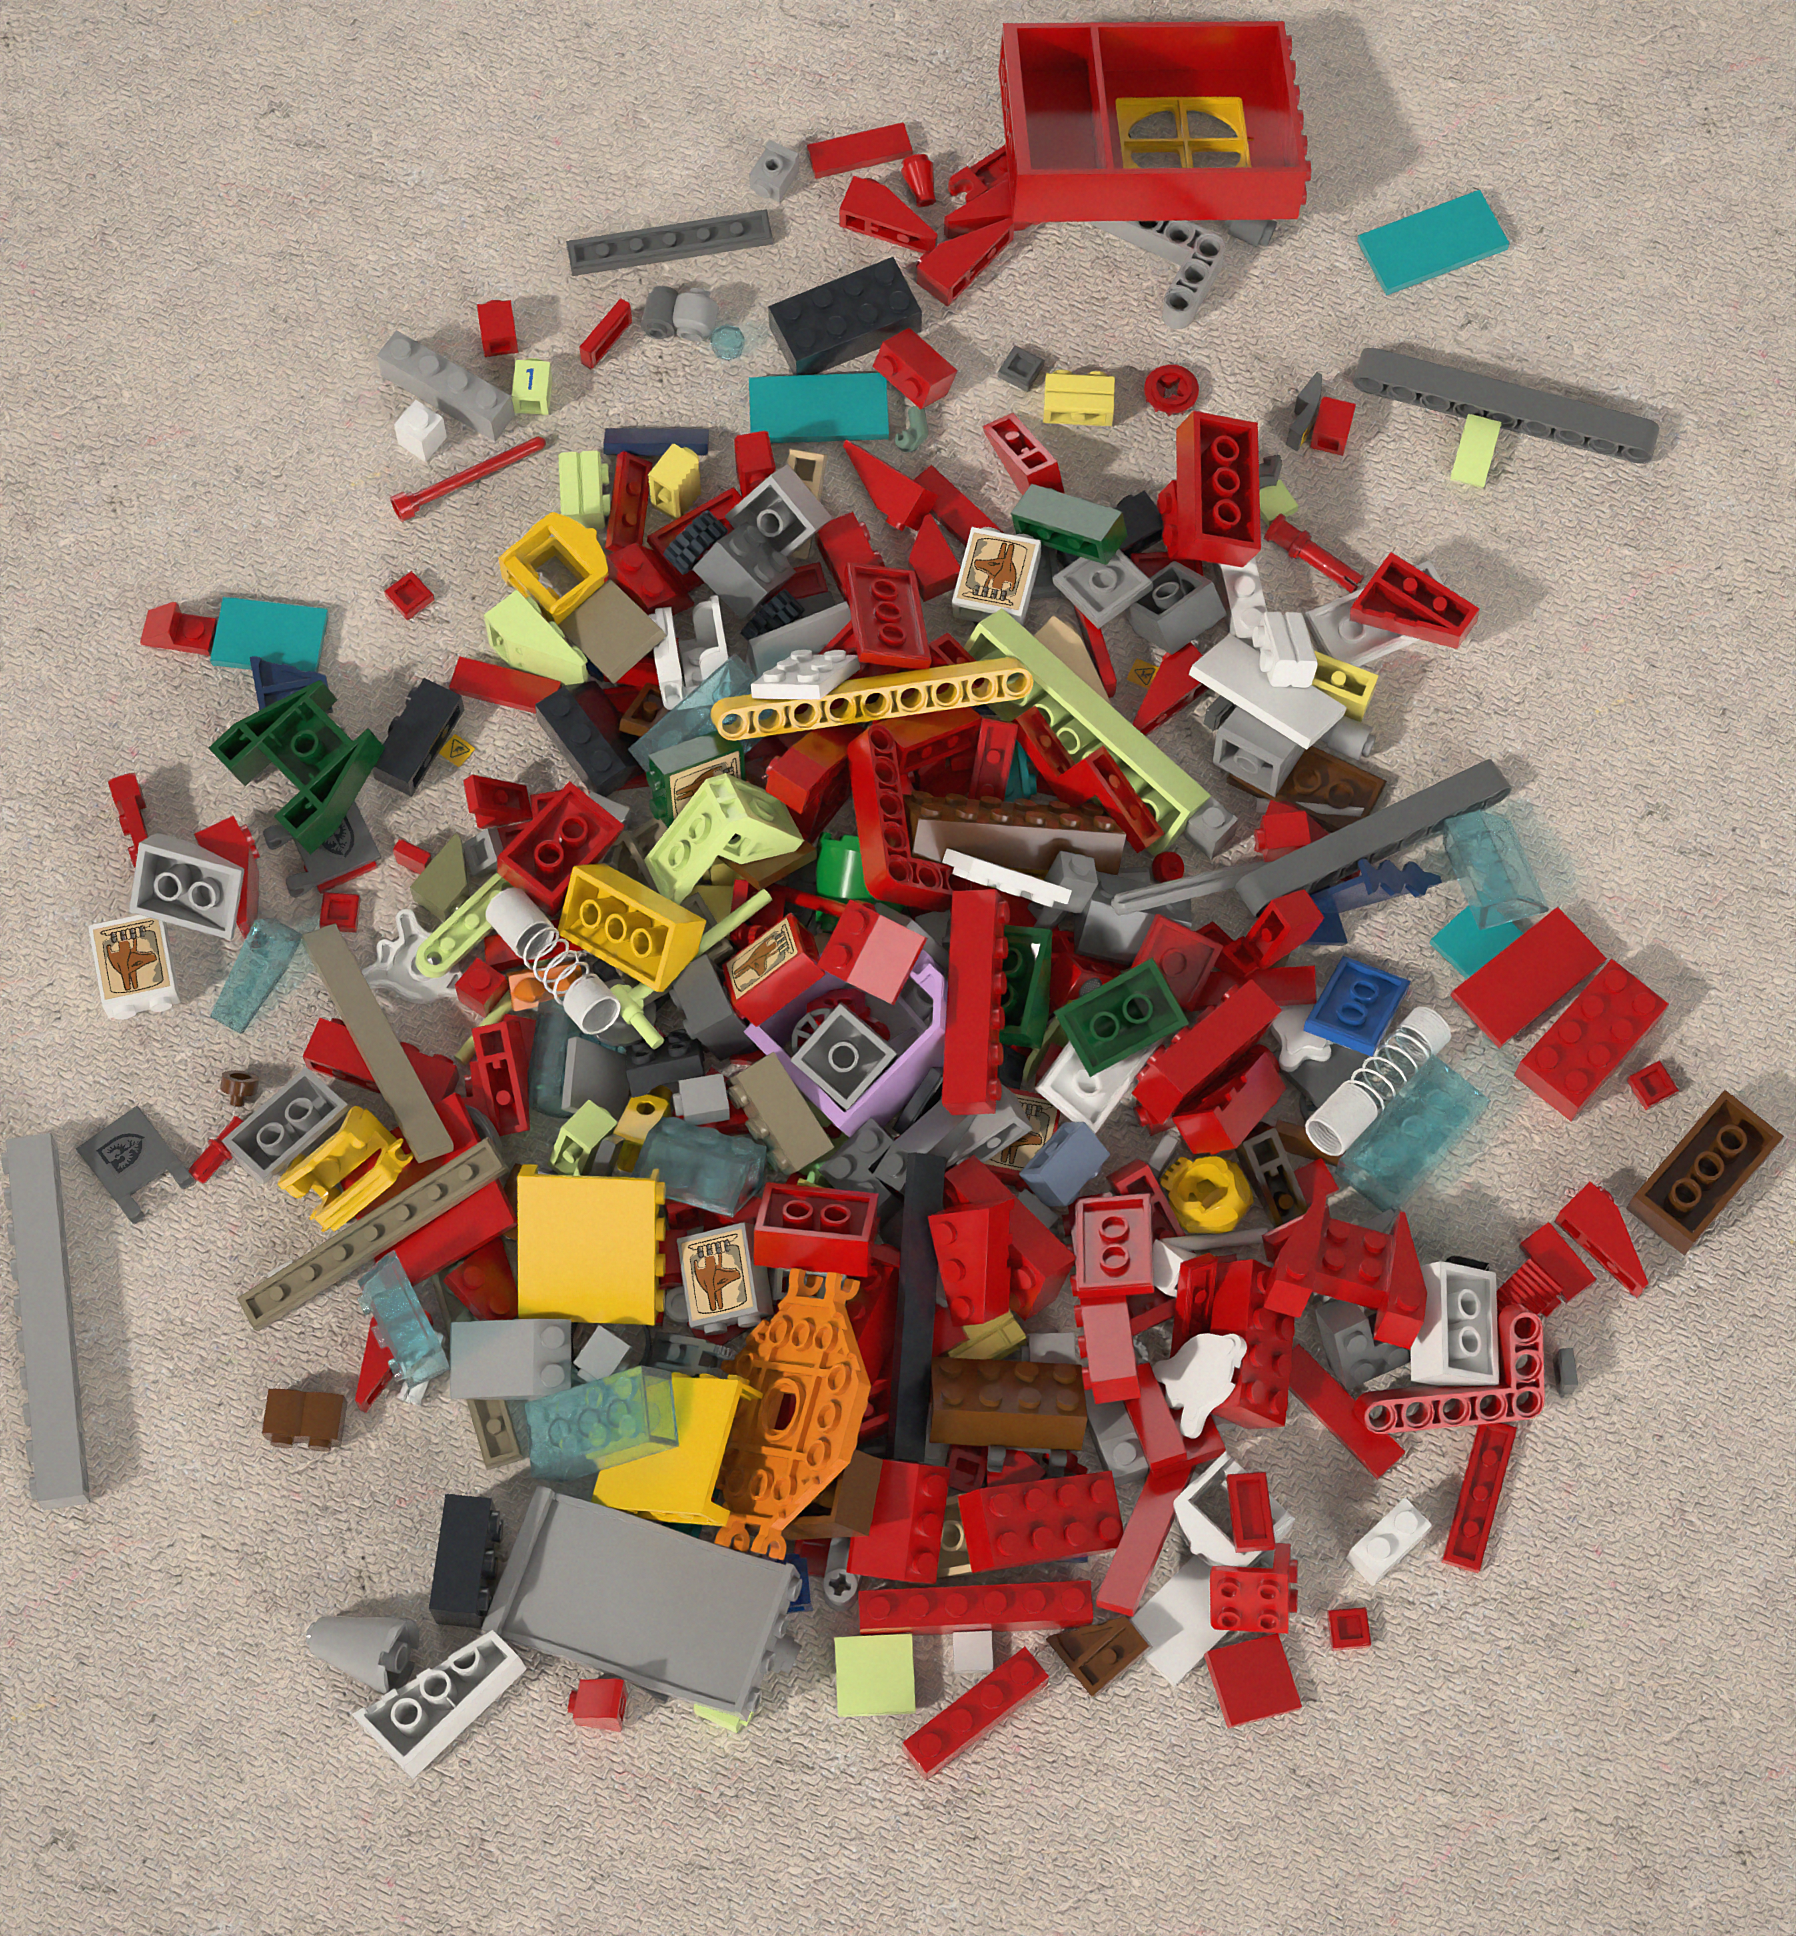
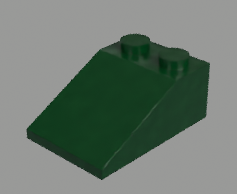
M1004 925V936L1008 942V956L1006 959H1003L1002 972L1006 975L1007 988L1006 993L1001 994V1007H1003L1005 1013L1004 1029L999 1030V1042L1005 1045L1041 1049L1049 1016L1052 931L1043 928Z
M1154 957L1054 1011L1089 1077L1096 1075L1189 1024L1186 1014Z

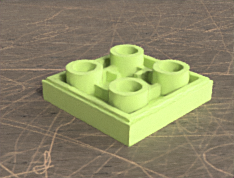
M912 1634L835 1637L838 1717L916 1714Z

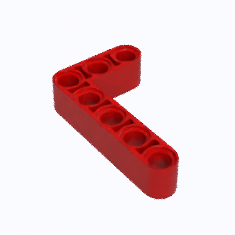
M873 724L850 741L847 746L866 888L874 898L882 901L936 912H945L952 908L953 891L972 890V882L952 874L953 866L911 857L895 740L887 727L881 724Z
M1510 1304L1502 1309L1498 1318L1499 1384L1484 1386L1427 1385L1368 1391L1357 1398L1354 1405L1355 1416L1365 1427L1376 1434L1520 1421L1537 1417L1542 1412L1545 1404L1543 1326L1541 1320L1536 1314L1521 1304ZM1526 1317L1524 1328L1515 1332V1323L1520 1318ZM1527 1354L1525 1365L1516 1369L1517 1359L1521 1355ZM1528 1391L1527 1400L1523 1404L1517 1405L1518 1396L1522 1392ZM1487 1395H1492L1491 1403L1486 1408L1480 1409L1481 1400ZM1455 1398L1456 1402L1453 1409L1443 1412L1445 1402ZM1414 1402H1419V1408L1416 1413L1406 1416L1408 1406ZM1382 1405L1380 1416L1372 1420L1369 1419L1370 1411L1375 1406Z

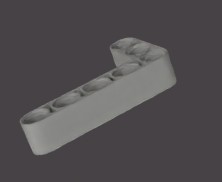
M1188 220L1086 222L1180 265L1179 271L1165 294L1162 318L1164 323L1173 329H1183L1192 322L1221 271L1225 253V242L1221 236ZM1143 225H1150L1153 228H1144ZM1173 239H1181L1184 242H1175ZM1204 253H1211L1215 256H1205ZM1189 279H1195V280H1198L1199 282H1198V283H1192V282H1190V281H1188V280H1189ZM1179 305L1184 307V309H1175L1173 306Z

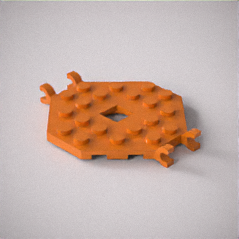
M791 1268L788 1293L778 1304L780 1311L770 1321L763 1319L745 1338L747 1345L735 1356L734 1360H724L721 1364L720 1369L729 1375H737L750 1381L749 1386L763 1393L762 1399L746 1401L743 1398H739L715 1483L716 1488L723 1491L725 1503L721 1507L729 1510L730 1514L727 1525L722 1526L718 1531L714 1544L729 1547L734 1536L735 1540L732 1549L747 1553L750 1537L744 1528L745 1524L760 1526L759 1534L753 1541L751 1551L766 1555L768 1545L771 1544L769 1557L784 1560L786 1542L781 1536L782 1530L851 1462L853 1451L857 1445V1436L863 1414L867 1408L871 1384L845 1307V1301L852 1299L856 1295L860 1281L845 1279L841 1289L843 1275L838 1273H827L824 1299L810 1298L809 1296L819 1291L823 1277L808 1275L807 1282L804 1285L806 1271ZM784 1393L796 1395V1407L791 1422L784 1431L774 1429Z

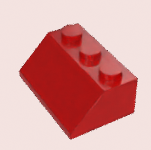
M766 1182L754 1228V1265L867 1277L873 1253L879 1193Z
M879 1458L883 1460L869 1536L850 1538L846 1573L907 1582L936 1584L950 1468L927 1463Z

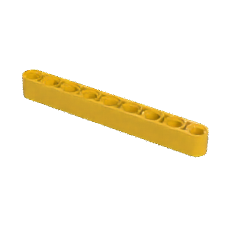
M1005 657L846 680L821 699L752 698V694L728 697L718 700L713 705L710 716L719 734L727 740L735 741L1020 699L1030 693L1033 688V678L1018 659ZM1020 672L1018 679L1014 683L1006 684L1008 677L1012 673ZM980 677H985V681L982 686L976 689H971V686L976 679ZM950 683L946 692L936 694V690L941 684ZM908 688H915L911 697L901 699L903 691ZM880 693L876 702L865 704L870 694ZM844 698L842 706L837 709H830V705L835 699ZM802 703L809 704L808 709L804 713L794 714L798 705ZM764 709H773V713L769 718L764 720L758 719L760 712ZM732 713L738 714L736 721L732 724H722L727 715Z

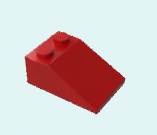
M569 781L497 856V873L512 886L522 889L533 903L553 918L564 906L573 867L598 864L624 830L625 825Z
M233 815L194 833L198 846L244 868L236 924L251 951L257 948L259 870L255 860L260 858V854L247 825L239 826Z

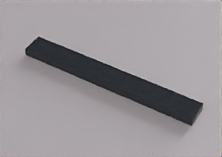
M917 1152L908 1153L886 1459L924 1462L938 1276V1260L928 1216L942 1211L946 1157Z

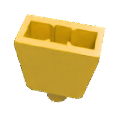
M659 1085L650 1090L649 1094L631 1097L613 1131V1134L625 1138L617 1160L619 1170L650 1178L653 1169H657L671 1134L670 1125L673 1122L669 1103L673 1093L668 1087Z

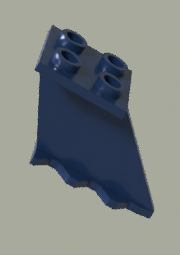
M1361 859L1358 861L1361 876L1333 887L1328 885L1309 894L1324 916V919L1312 936L1301 945L1344 946L1348 941L1339 913L1409 893L1415 898H1420L1425 895L1428 888L1441 884V877L1431 872H1424L1415 862L1411 861L1404 864L1402 871H1400L1390 860H1384L1379 864L1378 869H1375L1366 859Z

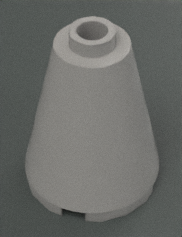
M322 1616L309 1626L306 1634V1643L309 1645L311 1654L378 1692L386 1694L393 1689L398 1690L407 1684L415 1662L409 1661L411 1648L416 1650L419 1648V1628L415 1621L407 1618Z

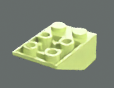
M515 590L484 614L489 644L511 669L561 681L562 687L588 682L590 677L586 670V663L588 661L583 652L577 646L570 647L565 642L562 630L555 622L550 621L548 623L540 615L542 611L531 597L525 599L518 590Z

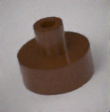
M225 1071L222 1073L220 1090L231 1095L230 1105L242 1107L245 1105V1096L257 1094L259 1077L246 1071Z

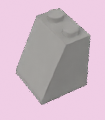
M1237 706L1217 731L1212 764L1275 797L1305 748Z

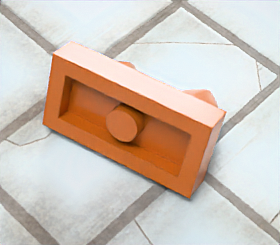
M576 960L561 962L555 967L550 968L547 972L546 980L557 979L564 969L574 964ZM548 965L540 966V967H536V968H545V967H548ZM577 965L570 975L558 982L556 991L568 990L572 983L582 976L581 965ZM525 969L506 973L511 1005L514 1011L558 1003L554 999V994L548 992L544 987V982L539 981L535 977L533 970ZM537 971L538 975L544 978L545 971ZM555 982L547 983L554 990ZM557 994L558 998L564 1002L565 994Z

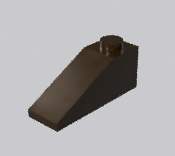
M1263 1121L1258 1122L1234 1150L1249 1183L1275 1229L1305 1214L1309 1208L1276 1127Z

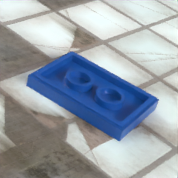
M1342 956L1306 1019L1303 1031L1372 1057L1405 998L1411 981Z

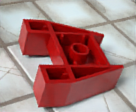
M856 723L812 730L791 746L782 757L778 755L774 757L766 770V774L769 777L765 791L786 805L802 838L811 845L815 843L820 833L824 831L852 794L847 746L850 741L866 730Z
M1322 1189L1279 1252L1267 1280L1263 1308L1300 1318L1312 1292L1377 1310L1374 1340L1410 1350L1424 1323L1427 1289L1406 1213L1399 1212L1390 1233L1386 1234L1324 1216L1328 1190Z

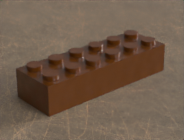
M912 791L911 795L902 794L912 858L943 863L942 861L948 848L1002 867L1049 870L1059 852L1063 851L1094 858L1095 869L1098 872L1118 875L1126 833L1104 811V808L1099 805L1086 803L1082 807H1070L1067 803L1060 801H1050L1048 805H1042L1023 798L1015 799L1014 802H1002L999 798L992 796H982L980 800H974L955 793L946 794V797H934L932 794L924 791Z

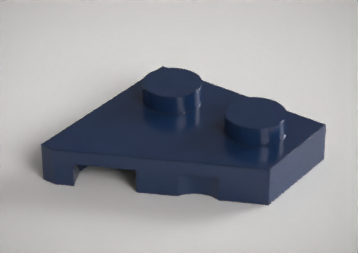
M257 656L250 657L259 710L318 680H321L329 689L326 675L312 671H301L294 666L283 663L282 665L271 663ZM331 706L325 713H333V707Z

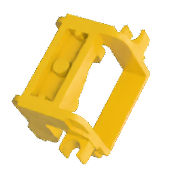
M555 512L549 513L538 521L522 539L498 557L501 576L507 586H513L525 599L531 597L542 611L540 615L548 623L553 621L557 625L604 584V578L608 576L605 554L597 541V531L594 528H585L572 518ZM554 555L580 582V584L561 598L551 587L546 589L538 581L540 578L535 571Z
M355 1105L349 1110L337 1133L308 1157L300 1153L289 1163L277 1185L297 1199H301L312 1188L321 1197L322 1202L312 1211L309 1219L312 1220L314 1218L322 1226V1232L327 1231L329 1228L335 1232L396 1181L403 1167L413 1159L414 1154L411 1152L405 1155L400 1148L403 1138L397 1140L367 1108L363 1110ZM381 1148L382 1152L375 1167L345 1192L341 1193L335 1185Z

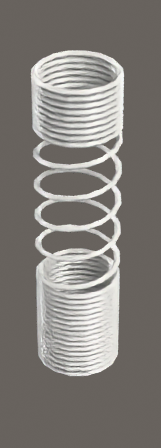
M515 887L498 893L491 900L486 910V920L516 955L524 959V964L534 971L535 977L539 981L544 982V987L548 992L554 994V999L559 1004L564 1005L565 1012L584 1033H600L611 1026L617 1019L621 1009L620 1001L596 974H589V965L586 962H579V954L576 951L569 950V943L566 939H559V931L554 928V925L522 889ZM557 942H564L566 945L565 952L557 955L549 963L548 967L536 968L539 957L550 952ZM568 953L576 956V962L565 968L557 979L546 980L549 969L559 964ZM535 959L534 966L532 967L527 960ZM577 965L585 966L586 974L575 980L568 990L556 991L558 982L570 975ZM537 971H545L544 978H541ZM555 982L554 990L547 983ZM557 994H565L564 1002L558 998Z
M1427 1007L1414 1008L1401 1024L1397 1026L1395 1033L1387 1037L1385 1045L1377 1047L1374 1057L1365 1059L1362 1068L1353 1072L1351 1080L1344 1082L1307 1120L1305 1126L1309 1139L1318 1149L1328 1155L1339 1156L1376 1119L1377 1112L1384 1110L1383 1099H1395L1394 1087L1401 1089L1406 1087L1407 1080L1405 1075L1417 1076V1064H1428L1449 1042L1451 1033L1443 1017ZM1395 1037L1400 1048L1388 1045L1389 1040ZM1385 1048L1388 1059L1377 1057L1379 1050ZM1388 1048L1396 1049L1407 1056L1415 1066V1072L1410 1074L1402 1070L1391 1058ZM1374 1060L1377 1071L1365 1069L1367 1063ZM1377 1060L1385 1061L1398 1070L1404 1079L1403 1085H1396L1391 1082L1380 1070ZM1362 1071L1366 1083L1354 1080L1356 1074ZM1365 1071L1381 1077L1392 1089V1097L1380 1094L1367 1079ZM1354 1083L1363 1085L1371 1090L1380 1100L1381 1108L1377 1109L1371 1096L1362 1088L1354 1085Z

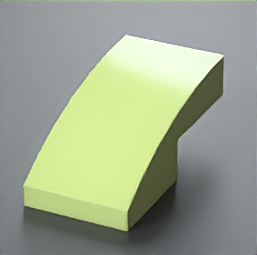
M1472 414L1467 415L1450 480L1484 488L1502 422Z

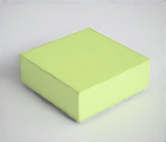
M1281 479L1277 481L1276 486H1266L1260 489V516L1268 527L1279 514L1282 513L1288 517L1298 511V504Z

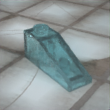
M274 918L254 920L210 1017L235 1032L243 1034L289 967L302 939V934Z

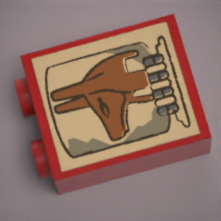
M789 913L722 965L726 978L723 984L726 985L732 1000L730 1004L733 1011L740 1019L747 1018L755 1027H758L826 975L824 970L816 967L820 955L813 934L792 913Z
M1006 1087L1016 1095L1033 1129L983 1164L1004 1185L1014 1186L1021 1193L1024 1189H1027L1031 1194H1035L1019 1173L1058 1130L1061 1111L1039 1093Z

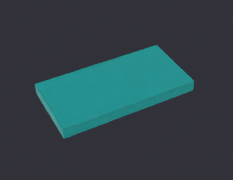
M1480 189L1362 233L1357 238V243L1386 296L1506 251L1510 245Z
M880 373L749 377L750 433L768 431L771 444L889 439L887 380Z

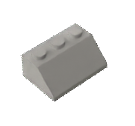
M847 602L748 640L745 668L750 679L755 682L763 676V672L773 669L777 666V662L787 659L793 651L811 650L812 655H817L851 620L850 608Z
M305 1067L226 1136L222 1142L238 1164L259 1184H265L351 1108L314 1073Z

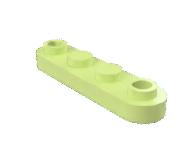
M498 873L493 875L418 947L415 959L418 970L430 978H439L446 975L494 929L486 920V910L491 900L498 893L502 892L503 888L515 887ZM434 957L437 958L440 961V963L438 965H432L428 962V959Z

